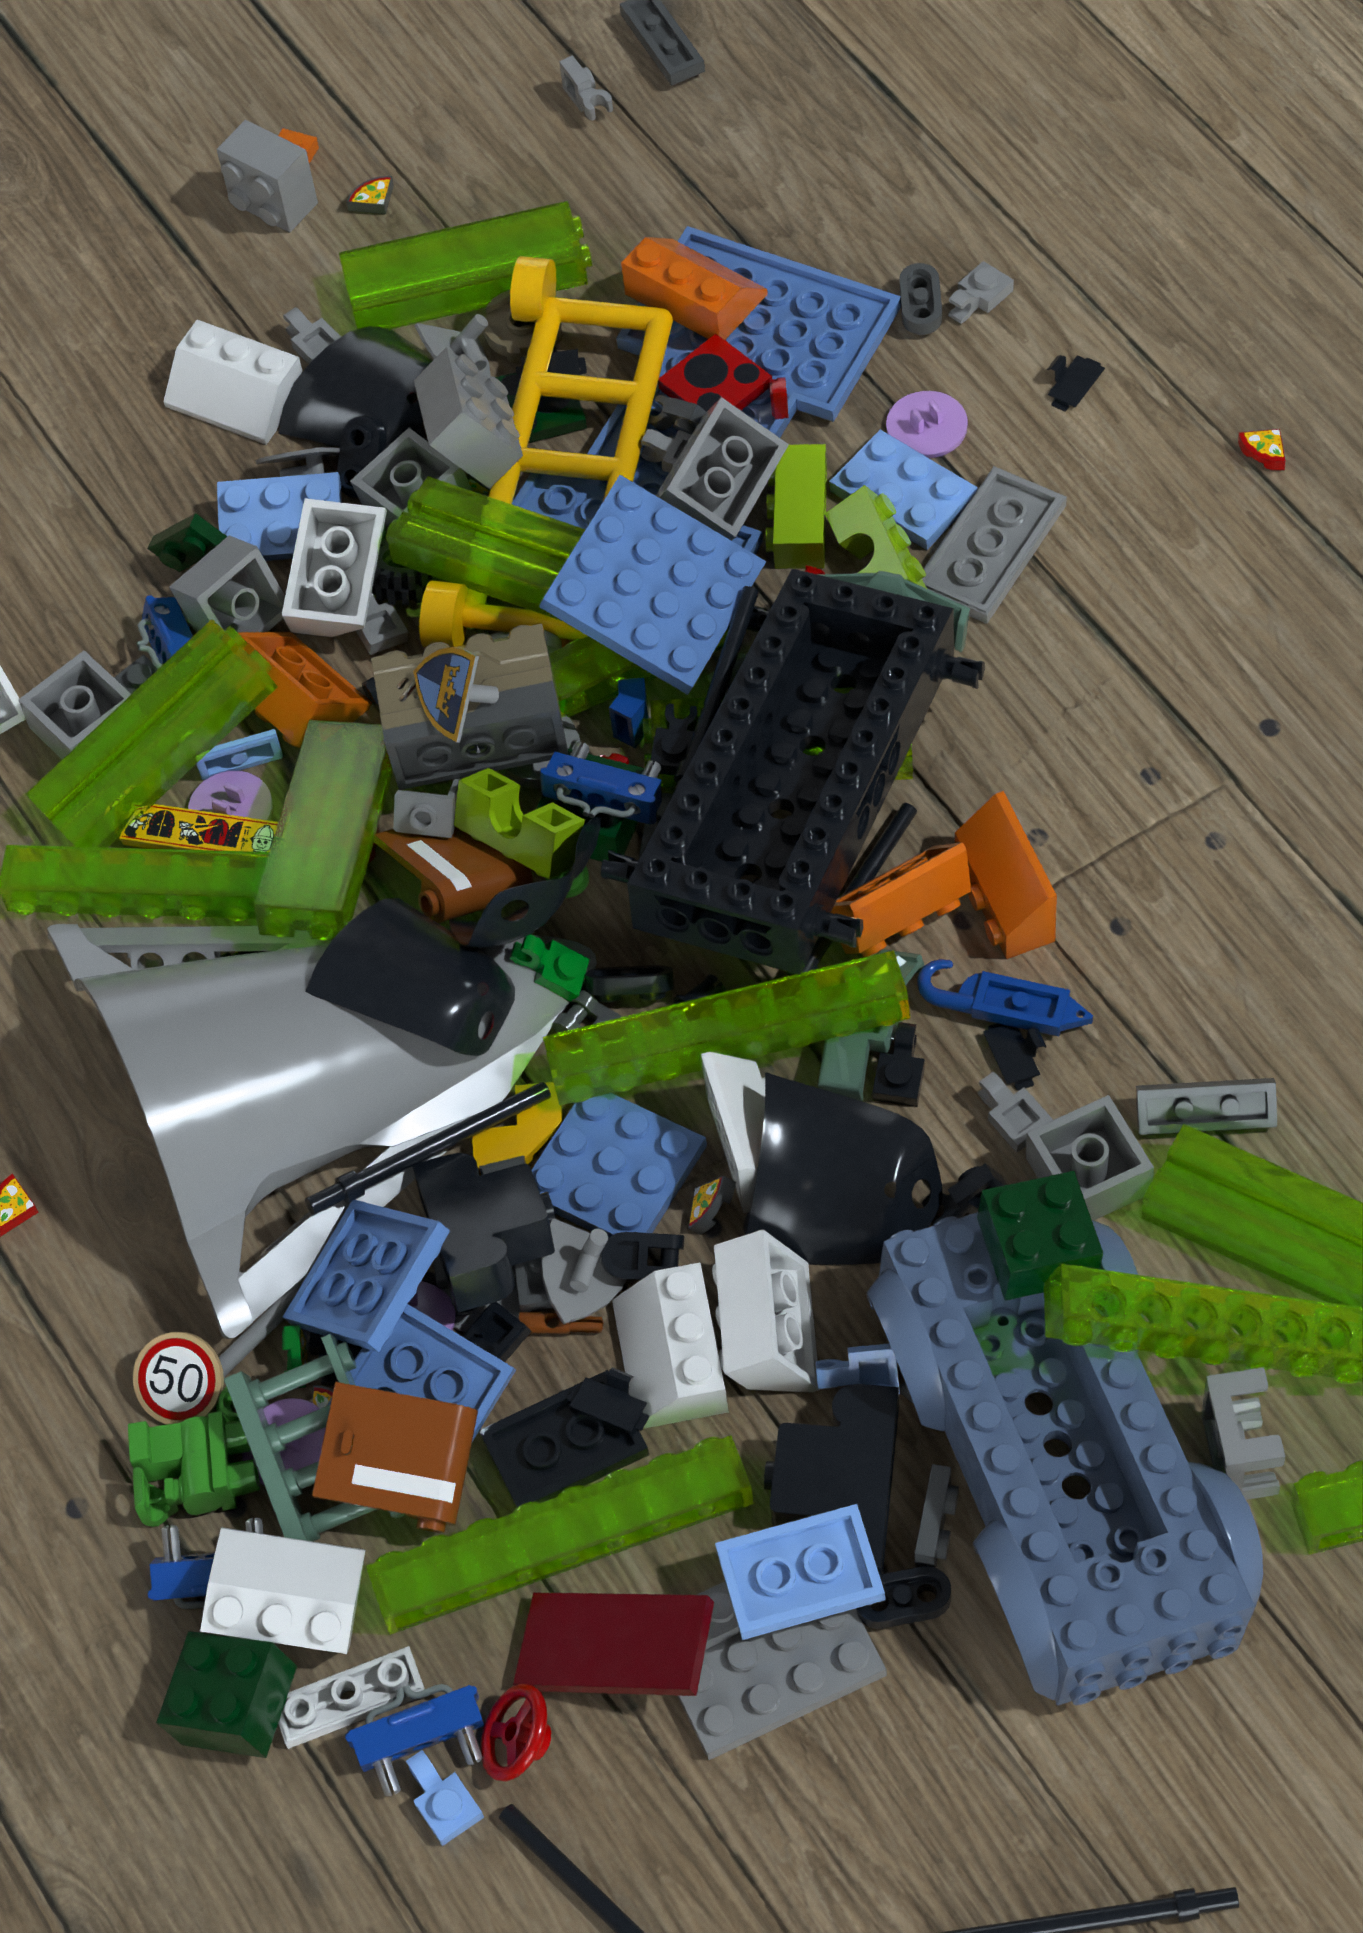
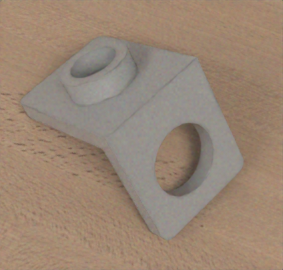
M454 779L448 795L403 790L396 791L394 796L393 829L396 832L452 838L455 830L454 819L458 781L460 779Z

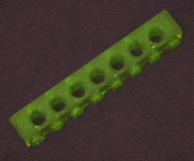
M1061 1264L1044 1283L1045 1337L1062 1339L1068 1345L1081 1346L1090 1343L1109 1346L1111 1350L1116 1352L1140 1350L1154 1352L1156 1356L1166 1359L1183 1356L1200 1359L1202 1363L1208 1365L1232 1363L1245 1365L1247 1369L1264 1367L1265 1370L1289 1371L1291 1375L1302 1378L1314 1375L1332 1377L1335 1381L1343 1384L1363 1382V1308L1066 1264ZM1095 1307L1098 1308L1104 1314V1316L1099 1314L1096 1311ZM1141 1314L1144 1315V1316L1149 1320V1322H1147V1321L1141 1316ZM1186 1321L1191 1323L1194 1328H1192Z

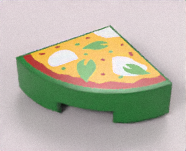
M300 1325L284 1326V1330H282V1350H288L287 1371L307 1363L308 1344ZM306 1384L298 1388H306Z

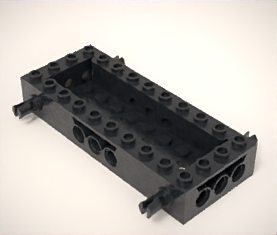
M791 569L770 611L763 607H754L747 630L757 632L758 634L640 860L609 850V861L603 860L601 877L627 884L633 929L801 975L819 937H826L829 940L847 944L853 948L857 946L856 937L861 938L863 919L831 913L835 902L942 680L949 679L952 682L978 689V680L983 679L985 662L954 657V610L951 607ZM839 686H850L854 688L851 689L848 693H838L834 691V689ZM810 747H818L824 750L817 755L803 753L805 749ZM778 810H787L792 813L791 816L788 815L784 819H777L771 816L772 813ZM745 875H755L760 879L751 883L746 879L739 878Z

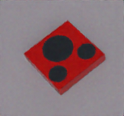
M715 333L662 375L658 380V387L667 396L697 404L706 412L720 397L742 411L770 388L769 382L772 380V375Z

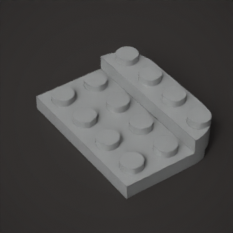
M722 1582L697 1594L708 1595L714 1601L697 1696L677 1695L708 1760H711L887 1676V1670L855 1609L742 1640L726 1583Z

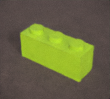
M826 444L788 445L768 480V486H775V494H767V519H774V527H766V552H774L775 569H805L806 565L825 568Z

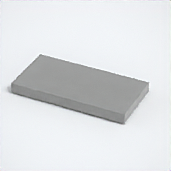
M993 466L924 567L926 576L922 580L926 588L970 608V617L987 624L1066 507L1067 497Z

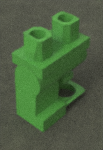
M222 1411L208 1413V1417H192L181 1423L149 1427L147 1421L128 1424L129 1456L133 1467L134 1505L143 1524L153 1527L163 1524L178 1511L179 1504H183L187 1513L191 1515L212 1512L222 1507L223 1511L237 1508L236 1496L260 1490L259 1472L255 1460L234 1463V1454L251 1452L240 1421L226 1422ZM164 1479V1490L148 1482Z

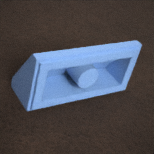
M272 729L193 752V756L201 779L205 781L209 777L221 772L240 771L282 759L283 753L276 730Z

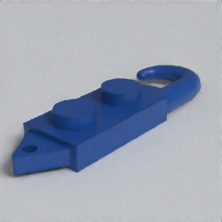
M946 959L929 962L923 966L918 974L917 987L919 993L928 1003L937 1007L972 1014V1018L1026 1030L1037 1028L1040 1033L1058 1037L1061 1031L1093 1023V1015L1070 997V990L982 971V973L968 977L958 993L942 990L932 985L931 977L940 969H950L953 967V962Z

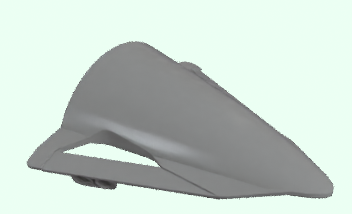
M55 924L47 928L48 938L57 949L76 991L85 990L92 999L119 1052L159 1154L185 1240L210 1299L220 1333L224 1338L232 1339L238 1336L310 1272L351 1203H346L343 1200L315 1215H312L309 1211L261 1253V1258L242 1272L239 1271L245 1218L265 1196L275 1189L353 1151L364 1147H388L364 1168L366 1169L502 1102L552 1028V1023L570 1005V1002L562 996L535 983L536 971L517 964L509 958L513 944L516 941L522 944L524 937L508 944L478 947L493 958L511 978L515 986V1001L490 1049L485 1054L470 1056L459 1054L428 1039L305 992L319 959L330 942L346 925L80 928L78 924ZM444 926L451 931L450 926ZM534 935L540 938L544 944L554 940L589 958L586 972L596 969V956L589 947L558 937ZM231 951H268V952H260V953H252V954H243V955L220 957V956H221V952H231ZM198 952L203 954L205 958L196 960L190 958L187 954ZM108 953H127V958H130L131 967ZM155 953L159 955L161 959L149 960L145 958L143 954ZM585 977L581 987L583 991L585 989ZM480 983L477 986L480 995L484 994L488 989L484 983ZM487 1012L481 1019L478 1029L480 1039L485 1038L491 1029L493 1022L491 1012ZM448 1148V1149H446V1150H444V1151H442V1152H440V1153H438V1154H436V1155H434V1156H432V1157H430V1158H428V1159H426V1160H424V1161H427V1160H430V1159H434V1158H437V1157H441V1156H442L445 1152H447L450 1148ZM413 1167L365 1189V1195L355 1200L384 1207L415 1180Z

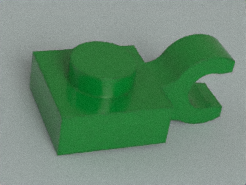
M531 934L524 937L522 944L517 941L513 944L509 957L513 962L536 971L535 983L562 996L569 1002L579 997L590 960L554 940L544 944L540 938Z

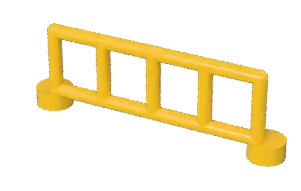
M525 256L518 257L511 280V315L515 321L535 323L512 408L515 428L520 434L518 439L523 456L490 489L465 584L433 580L427 584L422 598L419 619V634L423 647L426 648L435 642H443L450 647L462 646L467 628L510 633L517 626L542 624L543 630L555 634L560 639L588 641L591 639L547 611L487 605L485 603L500 549L569 557L583 535L582 533L507 525L520 472L608 481L603 501L619 475L633 482L642 448L641 440L646 432L673 323L672 314L667 309L555 297L556 266L554 260ZM560 322L646 331L633 381L547 372ZM540 397L627 405L614 457L527 448Z

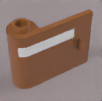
M455 827L452 838L396 832L394 829L374 834V843L421 880V892L418 897L420 909L424 915L437 923L483 910L499 892L533 883L529 867L514 859L505 857L502 852L484 842L473 839L471 835Z
M335 1382L312 1497L406 1514L408 1517L417 1520V1529L445 1533L446 1525L455 1526L457 1522L478 1411L463 1405Z

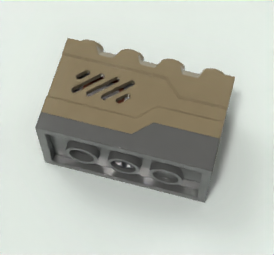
M542 624L517 626L510 631L508 637L492 639L488 634H476L467 640L466 645L456 647L479 656L473 684L496 686L499 691V698L495 704L469 702L460 743L444 736L432 725L419 699L413 673L427 656L439 649L449 648L448 644L443 642L432 643L424 649L423 654L407 656L402 651H391L385 655L371 658L384 742L399 790L468 777L487 768L498 771L548 761L554 752L569 755L552 665Z

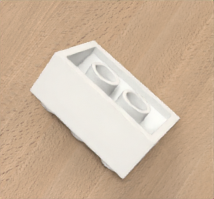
M196 320L176 347L163 402L167 408L267 445L280 426L283 406L294 382L303 372L298 356Z
M304 498L282 610V617L291 632L334 637L365 628L387 513L386 508Z
M714 1052L702 1053L701 1059L707 1100L733 1181L736 1182L735 1188L743 1213H747L752 1207L760 1157L765 1109V1077L761 1078L757 1062Z
M763 1229L714 1245L715 1264L712 1267V1274L718 1289L719 1306L716 1308V1320L721 1329L722 1349L719 1352V1360L724 1374L750 1390L815 1392L820 1390L816 1374L815 1361L818 1360L808 1262Z
M700 1262L653 1271L612 1300L625 1373L634 1376L629 1382V1395L647 1402L643 1413L648 1414L649 1419L644 1428L729 1413Z
M221 1527L208 1581L200 1631L347 1654L351 1643L366 1550Z

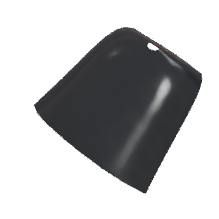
M368 326L350 331L317 355L294 382L283 406L279 433L340 447L344 426L350 419L358 416H372L377 418L384 426L386 432L385 449L408 428L424 438L421 431L423 418L419 401L417 399L413 404H410L407 396L413 392L417 393L414 380L434 359L431 355L392 329ZM359 430L357 433V440L359 441V443L362 444L364 441V434L361 430Z
M400 898L382 899L352 919L335 936L315 966L305 991L312 996L428 1039L459 1054L470 1056L485 1054L490 1049L515 1001V986L511 978L493 958L478 947L462 946L452 931L422 914ZM480 983H484L488 987L487 991L482 995L477 990V986ZM487 1012H491L493 1015L491 1029L485 1038L480 1039L478 1029L481 1019Z

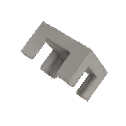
M1264 1367L1206 1376L1201 1416L1213 1467L1227 1474L1239 1487L1246 1500L1279 1495L1280 1485L1274 1472L1245 1475V1472L1281 1467L1285 1462L1284 1448L1279 1435L1245 1439L1244 1431L1256 1430L1262 1427L1263 1420L1260 1412L1261 1404L1259 1398L1236 1401L1231 1399L1233 1396L1267 1391L1268 1381Z

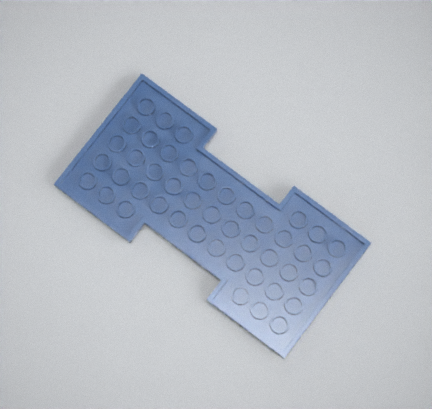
M687 226L678 242L765 287L768 291V295L725 341L772 375V379L785 377L789 418L775 419L772 417L770 388L746 406L742 412L779 438L797 410L834 422L901 309V296ZM640 302L637 304V306H646ZM673 321L659 378L708 339ZM622 329L616 338L618 349L640 356L646 331ZM657 384L654 400L656 396L663 395L668 398L669 396L662 392ZM654 400L650 415L653 417L658 416L663 409ZM617 405L587 454L614 457L627 405ZM650 423L647 424L646 431L647 429L656 430L672 439L675 438L678 432L673 425L663 431L656 429ZM642 445L633 482L656 496L669 473L662 470V461L650 462L641 457L645 447ZM530 473L512 502L507 525L583 534L603 502L608 481ZM742 525L736 538L732 541L756 555L763 543L762 531ZM500 549L489 592L533 609L545 611L539 605L568 557Z

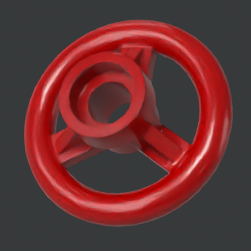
M517 1684L509 1688L498 1698L488 1714L481 1737L480 1751L483 1757L481 1761L487 1774L497 1781L506 1782L519 1777L529 1768L533 1761L541 1759L549 1748L551 1728L547 1723V1706L542 1693L531 1684ZM526 1699L515 1717H511L506 1723L501 1722L508 1709L516 1701ZM496 1738L502 1739L503 1744L507 1748V1766H501L497 1762L495 1754Z

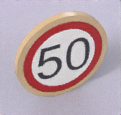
M170 1332L152 1339L141 1350L134 1365L133 1386L139 1403L151 1417L167 1425L181 1423L192 1417H206L219 1402V1396L223 1391L224 1374L218 1355L205 1340L191 1333Z

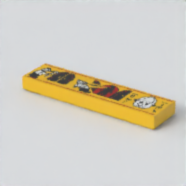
M131 801L119 839L126 846L285 869L293 841V825Z

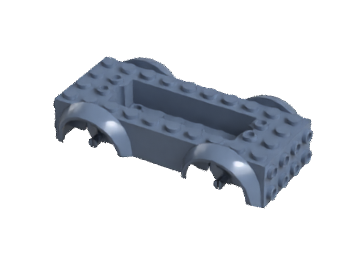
M978 1212L961 1218L954 1216L946 1217L937 1221L932 1227L915 1232L903 1230L884 1241L879 1276L866 1292L871 1309H875L887 1336L921 1425L945 1431L986 1526L973 1541V1547L976 1554H979L1002 1606L1034 1691L1051 1700H1055L1057 1706L1071 1701L1074 1705H1082L1096 1699L1101 1694V1691L1119 1686L1121 1690L1130 1689L1143 1683L1149 1675L1165 1671L1166 1674H1175L1191 1666L1196 1659L1208 1655L1212 1659H1220L1235 1652L1242 1641L1261 1592L1263 1555L1258 1528L1249 1504L1239 1487L1227 1474L1214 1467L1188 1462L1138 1356L1144 1328L1143 1294L1133 1259L1122 1239L1109 1226L1092 1220L1104 1253L1097 1281L1007 1301L1004 1300L977 1220ZM1034 1392L1044 1393L1052 1400L1053 1408L1045 1415L1032 1414L1025 1406L1026 1397ZM1058 1439L1068 1445L1070 1452L1063 1457H1054L1046 1452L1043 1444L1048 1440ZM1076 1475L1086 1479L1090 1485V1493L1083 1499L1068 1497L1062 1489V1482L1067 1477Z

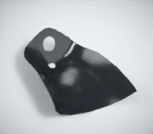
M602 817L591 819L583 827L576 845L575 860L569 872L562 878L530 883L499 892L488 903L478 922L461 919L449 920L450 929L458 942L464 947H490L508 944L532 934L534 930L543 926L562 905L572 886L573 880L583 871L594 852ZM523 900L528 903L526 906L502 918V908L510 901Z
M767 1072L765 1073L764 1124L756 1184L746 1235L763 1229L807 1261L808 1265H858L881 1263L883 1242L894 1234L903 1230L915 1232L930 1226L940 1207L943 1189L931 1140L920 1126L884 1108ZM925 1179L930 1185V1198L923 1208H917L912 1201V1191L919 1180ZM889 1182L896 1183L894 1198H889L884 1192L885 1185Z

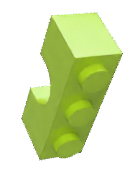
M863 485L825 513L839 545L859 559L874 551L869 564L858 573L885 571L900 574L904 579L926 588L922 580L926 573L920 562L910 554L907 547L911 545V541L903 528L896 524L893 515L896 514V509L884 493L877 495L867 486Z
M490 768L458 781L454 819L455 827L468 833L473 839L484 842L502 852L505 857L514 859L529 867L539 876L551 879L570 870L575 860L576 845L584 827V819L553 802L523 815L519 805L520 784Z

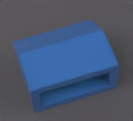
M644 678L618 680L619 695L609 706L613 737L633 748L639 745L650 730L649 707Z

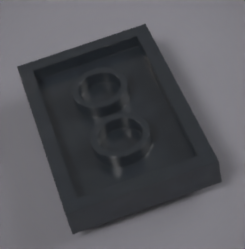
M606 1370L589 1379L606 1385L607 1373L609 1371ZM574 1386L479 1430L481 1439L519 1516L649 1456L648 1447L640 1431L634 1428L632 1432L626 1431L569 1407L571 1402L567 1400V1397Z

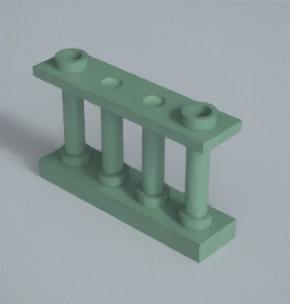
M331 1334L321 1337L327 1355L268 1380L260 1382L259 1379H255L252 1381L250 1376L242 1371L224 1378L284 1537L313 1542L320 1539V1533L377 1509L341 1503L313 1516L310 1512L303 1514L297 1496L303 1494V1488L315 1483L319 1461L296 1471L292 1467L286 1469L279 1452L286 1449L285 1444L325 1428L330 1405L280 1426H277L276 1423L269 1425L262 1408L269 1405V1399L334 1372L339 1383L355 1385L350 1372L357 1368L353 1354L347 1342L339 1344L338 1339ZM390 1512V1515L396 1519L406 1516V1514Z

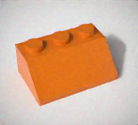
M645 237L621 262L625 295L648 307L667 309L672 314L673 321L707 339L716 333L726 340L768 295L765 287L674 239Z
M236 632L216 673L228 685V690L234 696L244 699L255 709V714L260 719L271 723L282 733V738L287 743L298 748L325 745L368 711L372 704L367 697L292 632Z
M1004 791L993 795L955 831V843L963 842L967 850L971 892L968 893L970 902L975 911L982 909L987 919L984 921V926L993 946L999 944L1005 958L1009 959L1055 942L1057 895Z
M963 842L932 846L839 897L831 913L863 919L861 938L856 937L857 946L853 948L841 943L845 953H861L863 957H868L884 949L887 946L885 939L899 932L900 936L903 937L923 927L922 918L933 912H936L937 916H941L958 908L961 905L959 898L971 892L967 850Z

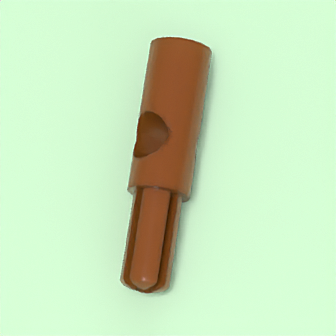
M519 1312V1320L531 1330V1333H601L603 1330L602 1317L589 1316L563 1324L557 1313ZM551 1319L560 1321L554 1328L547 1326Z

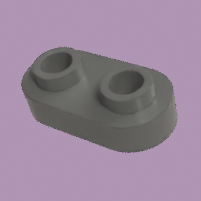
M924 263L911 264L903 269L899 277L902 322L909 332L926 335L936 331L942 323L939 274L931 265Z

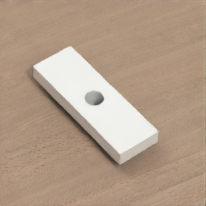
M405 1647L289 1692L278 1722L287 1748L295 1747L366 1719L368 1713L374 1708L393 1702L397 1697L396 1690L409 1685L413 1692L424 1690L425 1688L410 1647ZM345 1692H355L353 1697H351L350 1699H341V1696ZM404 1693V1699L400 1706L416 1699H411Z

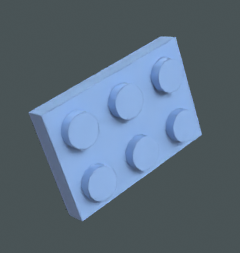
M881 429L829 481L830 492L843 500L863 485L867 486L877 495L884 493L896 509V514L893 515L896 524L903 528L912 542L925 550H928L956 521L977 491V487Z
M338 472L217 482L219 531L227 537L230 535L257 546L265 561L293 559L304 498L342 503L340 475Z
M857 1504L715 1543L742 1640L885 1600L884 1588Z

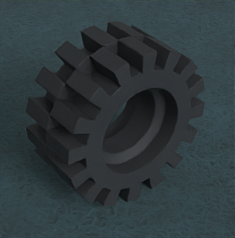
M407 536L405 541H399V537L391 538L392 543H388L386 540L381 541L372 586L373 595H376V599L380 601L388 598V604L395 605L397 600H401L402 605H409V600H415L416 604L421 603L429 581H442L439 549L436 550V546L433 543L426 545V540L419 538L417 542H413V537Z

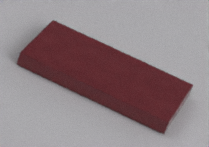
M533 1592L513 1685L531 1684L541 1692L697 1696L714 1601L708 1595Z

